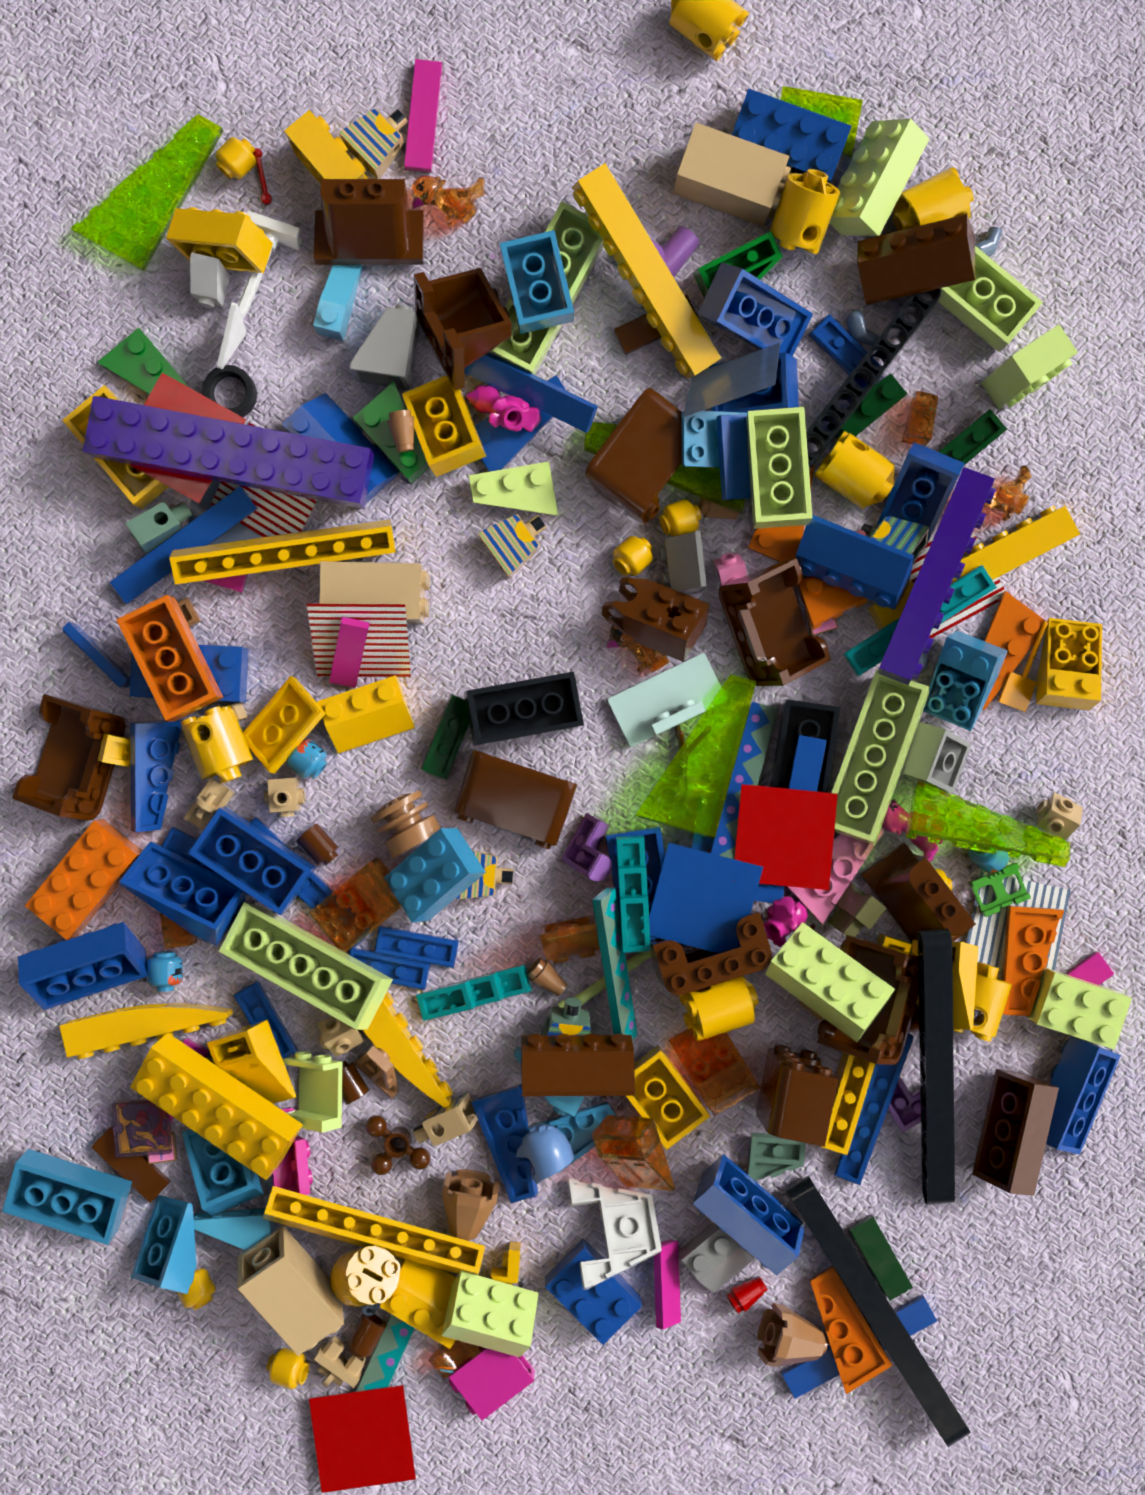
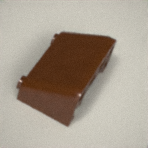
M651 388L644 390L592 458L585 472L586 478L597 493L644 525H646L649 519L655 518L660 510L658 494L682 464V411Z
M797 558L782 561L733 580L719 588V599L744 670L750 682L755 686H784L831 660L827 643L818 636H809L793 590V587L802 581V569Z
M43 694L39 707V716L44 722L51 724L36 775L26 774L22 776L16 784L12 799L59 817L93 820L100 814L115 764L98 761L103 734L123 737L126 728L125 720L116 714Z
M473 749L454 812L459 813L457 818L473 823V820L476 819L536 839L535 845L550 849L551 845L557 846L578 784Z
M846 935L840 950L895 990L858 1042L851 1039L825 1019L819 1024L817 1043L874 1064L894 1065L902 1056L918 999V955Z

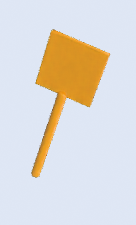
M1044 621L1041 625L1022 676L1009 671L998 700L999 703L1026 712L1037 684L1036 681L1028 679L1027 676L1047 628V621Z

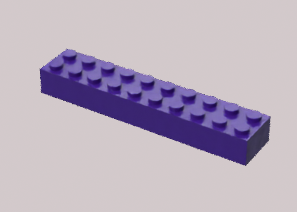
M93 396L83 452L93 458L362 509L365 507L374 453L371 448Z

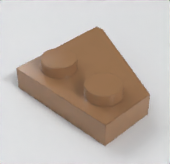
M372 1046L355 1061L354 1065L384 1094L392 1099L399 1092L394 1065L389 1061L390 1057L384 1050Z

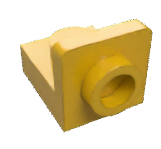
M103 734L98 761L130 767V738Z
M510 1241L509 1251L504 1250L503 1253L504 1268H492V1280L510 1285L518 1283L521 1242Z

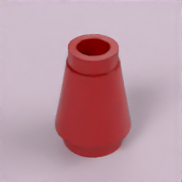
M760 1276L755 1279L730 1288L731 1292L726 1294V1297L737 1314L742 1311L746 1313L768 1289Z

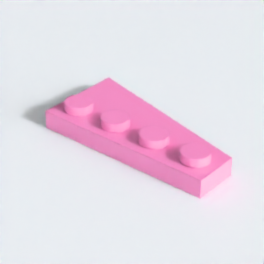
M882 828L880 829L876 843L884 833V830ZM840 834L833 842L829 890L787 887L816 919L823 924L874 848V845Z

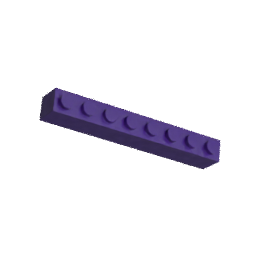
M963 467L880 664L878 674L908 686L912 678L918 679L923 664L918 663L922 653L928 655L934 639L929 638L932 628L939 629L944 614L940 613L942 604L946 603L949 605L955 590L950 585L953 578H960L965 566L960 561L964 553L970 554L976 540L971 537L974 528L980 530L986 516L985 513L981 512L985 503L991 504L997 490L992 488L995 478Z

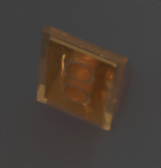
M593 915L540 926V939L546 960H553L554 964L569 961L568 956L578 954L580 958L596 955L595 951L600 950Z

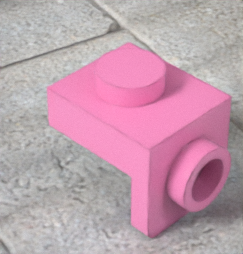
M726 553L720 556V558L713 560L718 572L720 587L747 575L745 562L739 553Z

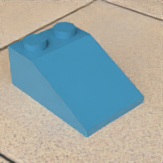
M192 1129L182 1132L202 1210L215 1215L264 1195L259 1176Z
M158 1195L131 1278L159 1288L188 1294L197 1266L193 1204Z

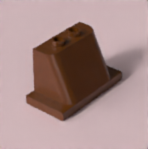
M321 179L320 195L322 210H315L313 257L315 265H423L424 211L410 210L405 179Z
M481 268L431 281L428 280L424 272L414 274L415 313L418 322L454 391L465 388L464 368L511 338L512 323L509 319L508 310L505 305H501L496 288L491 287Z
M904 842L860 874L880 902L887 908L886 910L911 943L912 940H918V931L943 928L949 929L952 941L954 942L976 925L929 860L924 856L913 854Z

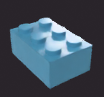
M552 230L500 243L501 257L520 334L574 322V309L555 231Z
M440 828L387 874L384 879L413 923L430 921L486 872L458 828Z

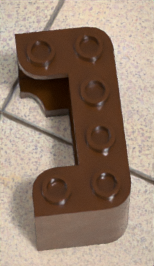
M752 909L751 914L740 918L736 925V935L740 947L721 953L701 949L685 954L682 946L676 941L650 940V955L659 982L671 994L684 995L767 968L772 960V952L760 912Z
M775 1044L774 1048L768 1049L756 1114L766 1132L772 1136L825 1147L839 1079L831 1074L832 1069L820 1066L821 1058L817 1057L816 1052L802 1049L801 1053L790 1051L791 1048L788 1046Z

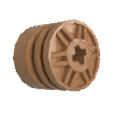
M420 790L395 798L383 805L375 815L370 817L373 824L382 819L386 820L387 824L377 829L378 833L392 831L393 835L384 843L392 858L427 840L441 828L434 815L421 818L420 813L428 807L427 802L417 807L413 804L414 801L423 796Z

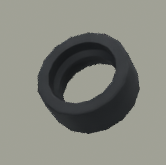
M225 365L223 369L214 368L207 374L203 382L202 395L217 403L214 389L219 381L226 377H235L241 380L246 389L245 398L237 407L227 409L241 417H245L253 410L257 402V389L254 381L243 369L235 365Z

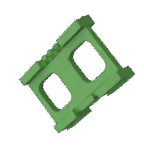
M1012 863L998 872L990 873V875L987 874L968 882L978 903L981 915L988 917L1000 912V907H1006L1012 904V902L1019 904L1031 899L1030 893H1027L1019 873L1018 863ZM1014 874L1020 889L1014 893L1007 894L1003 885V879ZM991 885L995 894V900L983 904L978 890L984 886Z

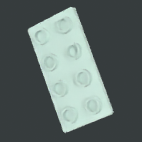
M705 653L693 657L608 699V703L630 747L640 744L727 701Z

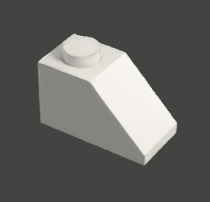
M191 252L190 293L198 301V304L203 307L214 308V305L223 307L230 278L229 273L218 258Z

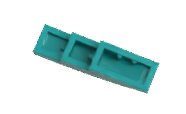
M644 835L616 837L623 953L651 951Z
M525 964L425 991L417 994L416 998L422 1019L426 1021L471 1010L477 1006L501 1001L507 997L528 993L532 988Z

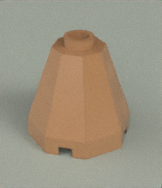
M460 1169L455 1176H452V1172L446 1173L442 1196L451 1235L466 1241L477 1238L497 1203L500 1182L495 1179L494 1183H492L490 1175L481 1171Z
M777 1303L771 1305L773 1309L767 1308L764 1311L757 1332V1338L763 1344V1348L758 1347V1355L765 1365L779 1367L814 1361L826 1352L827 1339L825 1334L811 1322L785 1305Z

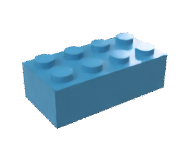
M28 1149L15 1162L2 1212L108 1245L119 1230L132 1181Z

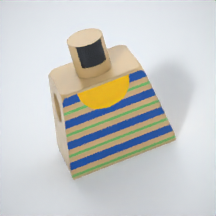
M372 109L341 130L339 134L343 143L377 179H380L404 147L403 137L399 130L408 121L398 109L387 118L377 109Z
M516 514L479 532L478 535L510 579L540 549V544L535 539V536L547 527L538 515L524 523L520 516Z
M471 849L486 873L455 899L494 896L496 894V884L512 885L513 868L498 867L497 855Z
M469 1091L452 1099L450 1106L444 1108L440 1105L429 1111L422 1124L413 1128L416 1140L422 1143L430 1139L432 1145L437 1146L470 1132L478 1118L471 1102L473 1099Z

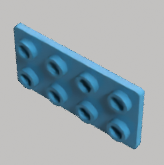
M682 411V466L720 468L717 416L746 414L747 416V413L700 411L683 417L684 411Z

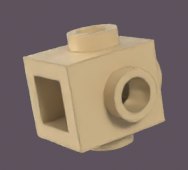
M299 777L267 780L268 791L264 792L265 806L269 807L270 813L278 812V817L294 816V811L302 810L301 805L305 804L304 788H300ZM284 793L287 796L286 802L283 800Z
M1054 792L1047 800L1043 799L1036 810V814H1038L1036 826L1066 841L1080 826L1083 807Z
M329 1016L318 1023L321 1032L318 1035L320 1044L325 1050L329 1049L335 1057L365 1042L361 1030H356L333 1016Z

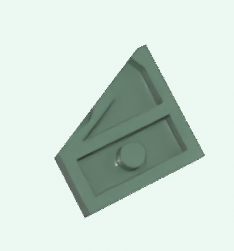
M751 1132L747 1174L757 1181L768 1176L774 1178L786 1170L792 1171L804 1166L806 1143L775 1137L768 1133Z

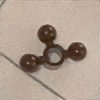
M373 1115L368 1118L365 1124L367 1133L372 1137L382 1136L386 1139L384 1143L385 1152L376 1154L371 1160V1169L375 1174L386 1175L392 1169V1158H400L405 1154L409 1156V1163L414 1169L422 1170L429 1165L431 1160L430 1153L425 1148H413L410 1146L411 1134L407 1129L396 1127L390 1131L387 1128L386 1120L382 1116ZM400 1137L404 1140L405 1146L397 1148L393 1146L391 1139Z

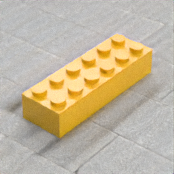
M169 1033L165 1034L150 1048L130 1086L134 1091L265 1180L281 1164L303 1126L302 1123Z

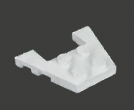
M577 1179L568 1180L571 1206L599 1203L608 1258L580 1263L583 1290H587L661 1252L652 1195L620 1188L603 1187L601 1184L579 1182Z

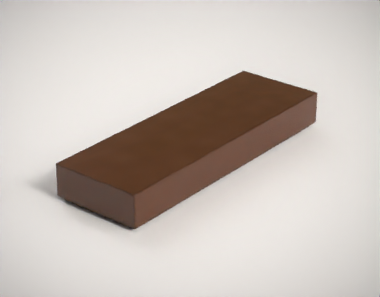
M687 294L684 295L685 298L687 299L688 303L690 304L691 308L693 309L694 313H695L696 316H697V313H696V311H695V309H694V307H693V305H692V303H691V301H690L688 295H687ZM646 314L614 329V333L625 355L662 338L657 328H653L650 325Z
M112 1125L91 1148L124 1179L132 1181L131 1186L151 1203L171 1180L154 1164H148V1158L141 1152L120 1153L118 1137L120 1132Z

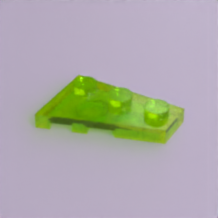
M783 86L780 100L852 126L842 151L844 155L851 158L863 100Z

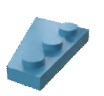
M608 1101L579 1110L575 1117L568 1114L567 1117L559 1116L537 1123L552 1125L566 1136L574 1155V1159L570 1164L624 1126Z

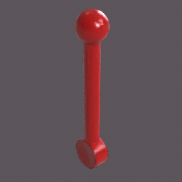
M255 148L253 155L256 159L263 193L261 202L264 205H270L272 197L267 191L261 161L263 153L259 148Z

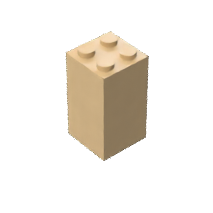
M695 122L677 173L673 194L764 227L767 218L773 219L791 170L790 167L786 166L789 156Z
M320 561L319 604H405L407 623L424 624V617H429V601L425 598V590H430V574L425 571L421 563Z
M284 1225L238 1256V1290L298 1356L306 1350L314 1348L320 1340L329 1334H334L344 1325L342 1302L335 1297L331 1288L330 1278Z

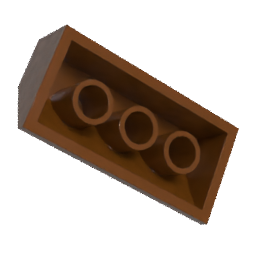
M965 214L858 241L857 264L866 305L976 280L975 235L968 215Z
M521 1035L522 1096H635L632 1035Z

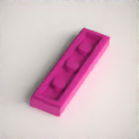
M415 59L404 164L405 170L432 172L443 64L439 61Z

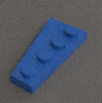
M557 375L547 380L566 390ZM539 410L541 420L532 432H528L523 428L521 431L515 432L507 430L500 425L493 427L489 422V417L476 424L475 428L486 454V457L481 458L487 470L489 472L502 470L554 417Z
M182 719L174 722L161 720L130 723L131 831L133 832L161 830L169 796L166 794L169 781H172L174 774L172 769L173 762L181 744L178 743L182 730L180 723L183 721Z
M522 1084L474 1099L471 1102L510 1202L514 1203L535 1197L538 1193L537 1184L532 1178L535 1169L528 1158L516 1157L517 1150L522 1144V1138L529 1132L524 1096H522Z

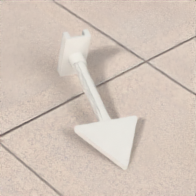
M247 211L254 224L262 229L264 234L273 243L270 255L275 251L277 244L299 251L302 244V238L298 237L300 228ZM250 272L239 303H231L217 368H224L246 335L243 319L250 309L263 273Z

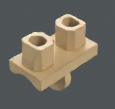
M211 777L184 816V819L198 827L201 831H204L219 807L227 806L235 792Z
M333 1336L326 1344L322 1343L314 1358L321 1365L318 1372L326 1376L322 1385L328 1387L333 1381L338 1386H341L344 1381L354 1388L359 1382L366 1357L358 1358L352 1354L347 1360L341 1356L340 1353L344 1349L345 1344L336 1336Z

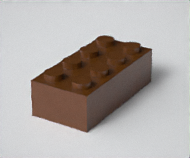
M996 1069L972 1175L1010 1194L1034 1196L1058 1094V1087L1020 1072Z

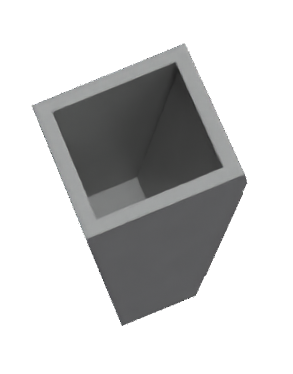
M395 305V308H386L350 364V370L357 382L388 386L394 381L396 388L410 390L420 328L416 313L411 311L410 307Z

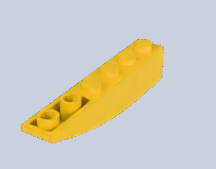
M387 991L369 1028L363 1029L364 1033L376 1048H381L389 1055V1061L419 1090L444 1108L450 1106L452 1101L451 1095H453L450 1086L446 1081L441 1082L437 1076V1066L431 1058L427 1059L421 1051L423 1049L421 1041L416 1035H411L407 1029L409 1026L408 1021L401 1012H396L392 1005L394 1000Z
M145 1004L118 1008L70 1020L59 1025L66 1056H77L79 1060L93 1056V1051L103 1049L104 1053L120 1049V1044L130 1042V1046H137L146 1043V1038L156 1036L157 1040H160L165 1034L169 1033L173 1036V1031L183 1029L184 1033L199 1030V1025L209 1023L210 1027L226 1023V1018L230 1017L233 1011L232 1008L204 1004Z

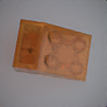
M378 857L366 864L309 912L335 946L345 953L402 907L384 879L390 871Z
M686 1029L669 1040L701 1097L714 1116L760 1089L759 1084L727 1032L696 1041L692 1029Z
M607 1115L592 1132L599 1158L627 1187L666 1191L675 1190L654 1118Z

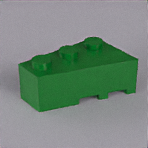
M770 231L699 267L692 274L705 298L721 262L742 268L760 280L783 256Z
M393 381L358 412L353 419L398 471L412 484L430 467L415 429L414 450L397 452V447L387 420H389L388 413L406 410Z

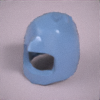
M549 1124L532 1126L530 1131L522 1138V1144L516 1153V1157H526L531 1161L535 1169L532 1178L536 1184L561 1171L574 1159L571 1145L566 1136L558 1128Z

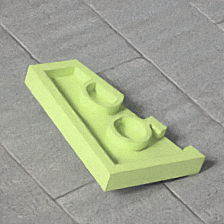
M549 461L468 476L473 503L558 516Z

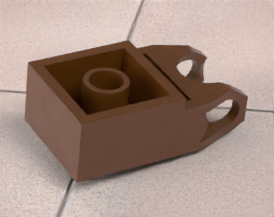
M621 578L618 591L629 602H605L602 606V616L619 631L633 637L634 642L684 662L707 625L710 604L648 579ZM625 585L634 587L637 593L630 592ZM609 609L614 610V611L617 612L621 617H615V616H613V615L609 612Z

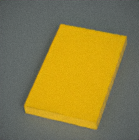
M290 676L245 729L243 734L251 751L268 772L275 774L288 759L292 751L300 745L326 713L295 677Z

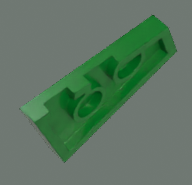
M139 327L98 361L101 366L149 395L161 373L189 387Z

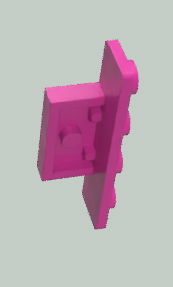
M292 1107L281 1109L284 1112L295 1111ZM297 1135L281 1164L272 1173L273 1186L303 1195L310 1194V1185H312L313 1177L311 1170L308 1168L307 1160L310 1157V1146L305 1138Z

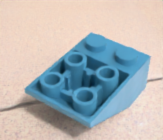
M955 631L947 636L929 685V695L923 711L968 731H972L996 682L1008 650L960 631Z

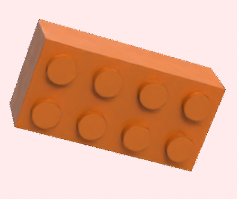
M165 595L116 619L165 721L174 722L224 698L174 597Z
M94 820L26 903L25 907L66 940L78 937L117 889L119 881L143 850L106 820Z

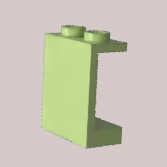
M300 1051L295 1052L294 1057L284 1058V1064L299 1067V1110L286 1113L302 1123V1129L322 1133L341 1128L343 1061L331 1060V1055H316L314 1057L311 1052Z

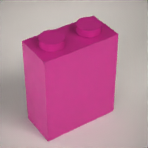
M477 1346L451 1366V1368H458L450 1369V1371L454 1372L449 1373V1384L457 1394L460 1392L465 1398V1404L472 1415L477 1414L481 1421H483L534 1382L535 1370L523 1355L516 1357Z

